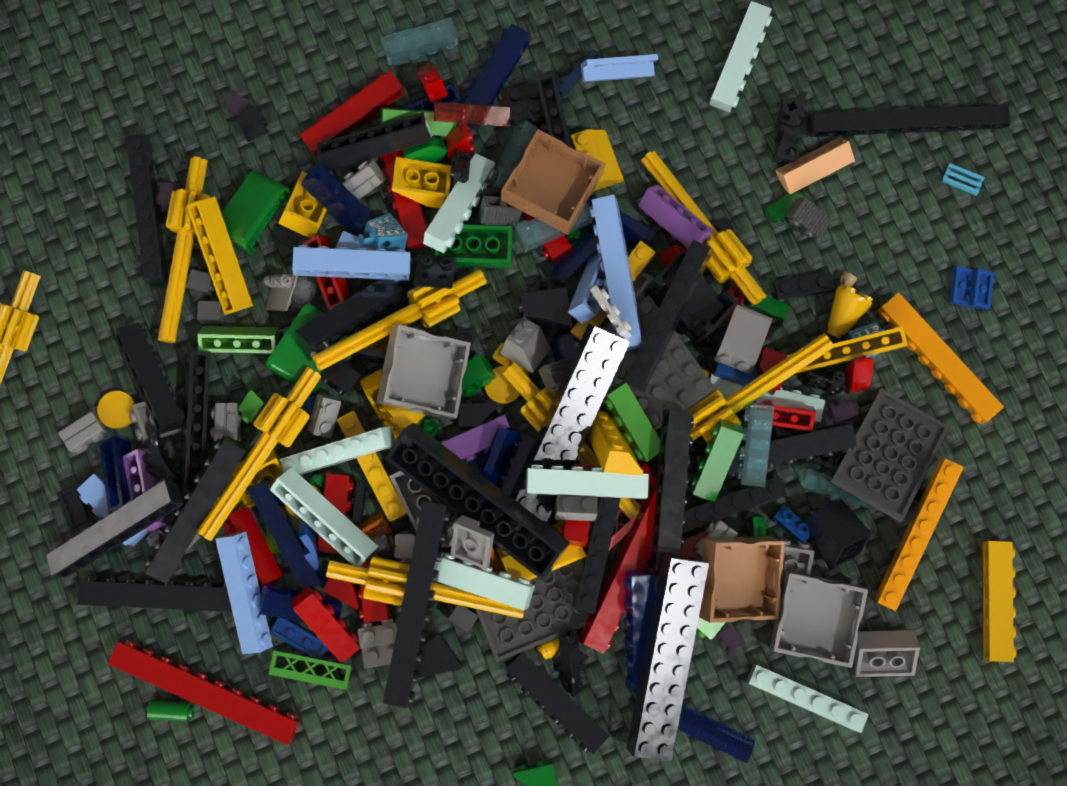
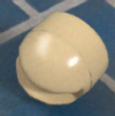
M846 271L843 272L840 278L841 284L850 287L857 280L855 276Z

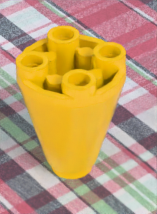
M843 284L840 287L838 286L827 325L829 328L827 333L841 339L842 335H845L871 307L873 298L858 292L855 294L857 290Z
M386 405L378 408L379 414L385 420L382 422L383 426L392 427L396 440L404 428L412 423L417 425L426 416L425 414Z

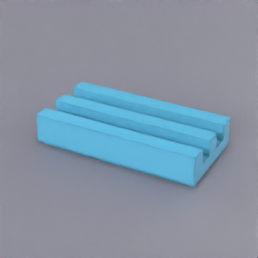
M949 163L941 182L977 196L985 177ZM948 176L953 177V178H955V179H958V180L961 181V182H964V183H968V184H970V185H973V186H975V188H972V187H970V186H967V185H965V184H962V183H960V182H957V181H955V180H952V179L948 178Z

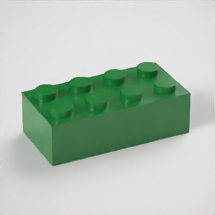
M463 225L460 234L456 233L454 236L455 241L451 248L448 247L444 253L435 249V256L457 257L455 267L511 269L513 229L512 226Z

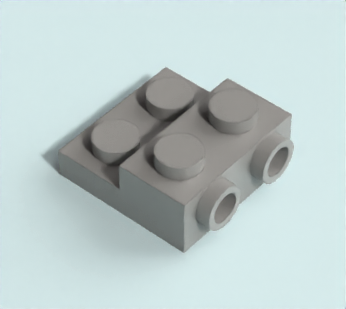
M145 402L132 405L129 417L131 422H135L138 429L135 430L137 440H142L144 445L145 441L150 440L148 436L152 435L153 431L157 430ZM182 428L161 434L160 437L163 438L180 433Z
M462 515L452 525L451 556L486 570L490 566L494 533L480 528V522Z
M779 538L785 541L780 584H783L786 570L810 575L815 552L813 546H810L809 542L798 541V544L790 543L791 540L787 538Z
M393 619L381 621L382 625L374 626V623L362 624V628L358 629L364 669L389 665L391 663L398 622L393 623Z

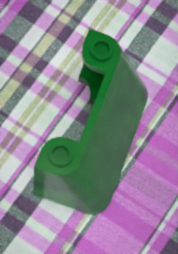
M255 170L248 172L244 177V182L221 213L232 245L252 257L257 250L253 247L255 241H260L259 235L278 208H283L282 203H288L292 194L290 189Z
M307 303L301 309L266 362V367L271 372L293 386L306 367L319 374L323 371L316 367L313 358L296 343L295 331L324 314V312L310 303ZM353 333L347 334L346 336H344L343 338H341L339 341H341V340H343V339H345V338H347V337L353 335ZM320 380L317 382L309 396H312V394H315L319 390Z

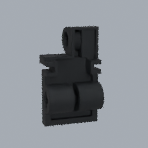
M800 90L796 98H787L778 113L776 120L780 129L774 140L779 142L773 159L775 163L778 160L792 163L799 156V148L794 142L799 134V131L796 130L799 127L802 113L808 102L805 99L807 92ZM793 149L795 156L789 157L785 151Z

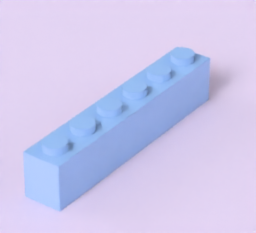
M300 245L293 248L292 270L295 276L409 280L410 252L401 249L394 252L387 251L386 249L372 251L366 248H357L356 250H350L346 247L329 249L326 246L310 248L306 245Z
M247 533L227 534L215 540L242 654L261 653L273 647Z

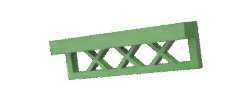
M274 650L269 675L347 690L350 687L351 681H349L352 666ZM277 656L285 657L289 665L284 668L275 666ZM303 660L309 668L303 672L297 671L293 664ZM318 664H323L328 671L323 676L317 675L313 669ZM337 668L346 669L345 679L336 678L332 672Z

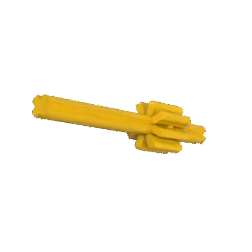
M655 151L648 152L641 159V162L660 187L713 230L705 245L711 247L713 252L706 267L719 283L733 280L752 306L759 304L767 295L745 268L752 262V255L732 230L728 229L718 233Z
M193 157L190 160L185 190L177 189V191H172L166 227L170 231L177 233L158 336L159 341L166 343L176 342L194 236L197 237L186 205L210 198L209 195L202 194L208 160L201 159L200 157Z
M477 269L454 281L452 289L418 286L408 291L407 295L410 299L408 306L312 356L316 367L319 370H323L388 336L391 327L398 324L407 326L420 319L421 325L430 328L460 311L458 298L487 283L483 272Z
M23 270L11 305L0 303V384L13 349L27 351L39 320V316L29 313L28 309L41 276Z
M823 333L726 399L716 389L690 407L687 411L692 412L694 418L690 434L692 441L702 435L706 442H711L713 427L715 424H719L720 419L741 425V421L735 414L737 411L834 348L826 333Z
M515 362L506 369L503 375L527 401L520 409V412L539 433L557 392L554 390L548 392L546 387L540 391ZM584 441L576 459L581 464L602 468L596 454ZM621 498L619 508L631 520L638 514L641 505L634 498Z
M306 367L286 398L277 393L271 396L253 423L263 433L196 532L212 541L277 442L285 447L292 445L310 418L309 414L301 409V406L321 378L319 373Z
M372 557L368 569L330 560L326 577L365 585L364 599L402 606L410 564ZM434 583L433 590L436 591L434 600L523 618L524 610L452 586Z

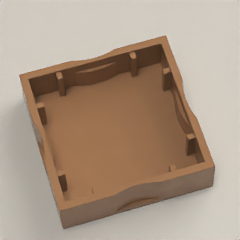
M538 129L526 148L521 162L514 168L501 190V201L568 235L601 179L606 164L582 151L568 147L562 141Z
M773 536L704 538L702 560L708 562L709 567L699 618L709 623L735 622L741 619H779L780 578L783 570L785 541Z

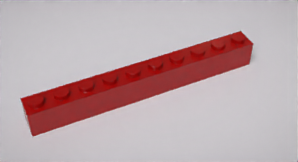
M657 474L648 491V498L644 499L598 596L595 614L590 613L579 636V642L603 654L605 650L609 649L613 633L618 630L622 614L627 611L630 597L635 594L638 580L644 575L646 563L650 560Z
M130 640L117 643L108 665L286 745L292 743L301 723L297 719V715L290 712L284 714L279 711V707L273 704L266 706L261 703V699L255 696L248 698L243 695V691L234 687L232 690L225 687L226 684L215 679L214 682L208 680V676L204 673L197 671L195 674L190 672V667L180 663L177 666L171 663L172 659L162 655L159 658L150 649L143 648L141 650L136 647V643Z

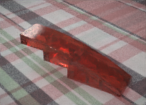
M434 102L433 121L467 122V124L509 127L510 108Z

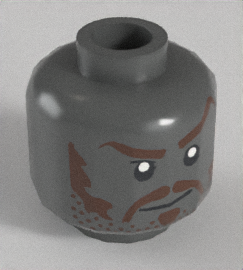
M384 532L370 538L379 546L371 557L387 559L395 554V547L397 546L392 535L389 536L388 533Z

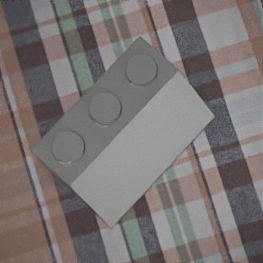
M915 630L863 631L857 633L858 641L854 656L855 677L915 676L920 651Z

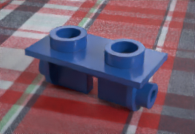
M785 505L772 517L775 520L774 523H777L784 530L788 529V533L797 542L802 541L805 543L811 535L807 524Z

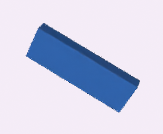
M278 616L270 630L272 635L312 658L322 660L328 650L317 636L282 616Z

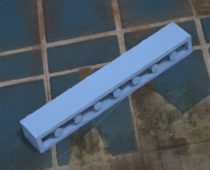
M615 195L592 199L593 206H590L592 218L595 217L596 221L593 228L595 236L599 237L597 250L599 254H602L603 261H600L602 273L605 272L606 280H603L605 290L609 291L610 296L607 300L611 305L615 304L621 312L618 316L622 321L626 319L632 328L630 330L632 337L627 339L629 345L626 351L639 349L644 339L618 201ZM611 322L612 328H613V329H614V328L616 329L617 327H615V326L613 325V323ZM616 330V336L623 338Z

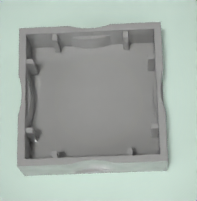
M399 324L391 327L376 403L446 420L457 419L462 394V379L466 371L471 343L449 337L434 336L425 331Z
M786 570L781 590L779 619H775L770 648L778 653L816 658L826 663L852 668L858 641V627L863 617L868 589L859 585Z

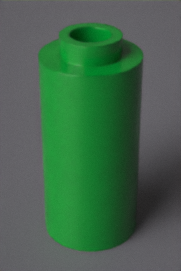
M151 699L147 707L148 720L189 722L195 714V706H192V703L189 701Z

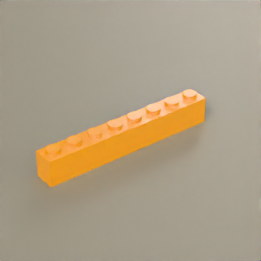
M899 292L878 310L880 318L885 323L888 322L893 329L903 326L908 343L907 348L914 351L919 356V361L932 370V375L943 382L947 392L954 394L958 399L959 405L971 413V418L975 422L982 425L1004 408Z
M940 457L874 597L877 603L894 611L897 610L964 468L963 466Z

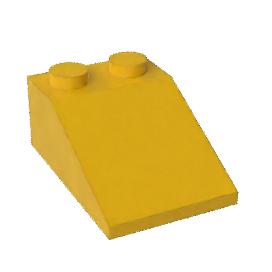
M396 157L392 191L427 207L440 209L450 192L452 166Z
M302 171L278 224L310 239L315 237L336 190V186Z

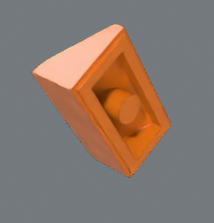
M382 512L357 525L369 538L384 532L388 533V535L393 532Z

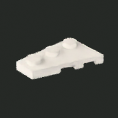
M597 286L590 289L599 305L607 312L609 320L617 327V332L625 340L632 337L630 333L631 326L626 319L622 321L618 316L621 312L615 304L611 305L607 299L610 296L604 288L600 290Z

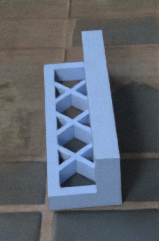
M658 54L585 60L580 64L582 82L655 76L653 62L658 60Z

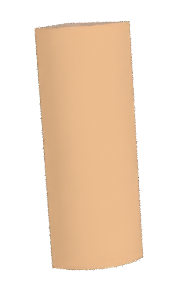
M839 137L796 159L794 162L777 169L776 173L784 189L789 194H792L854 162L855 159L849 141Z

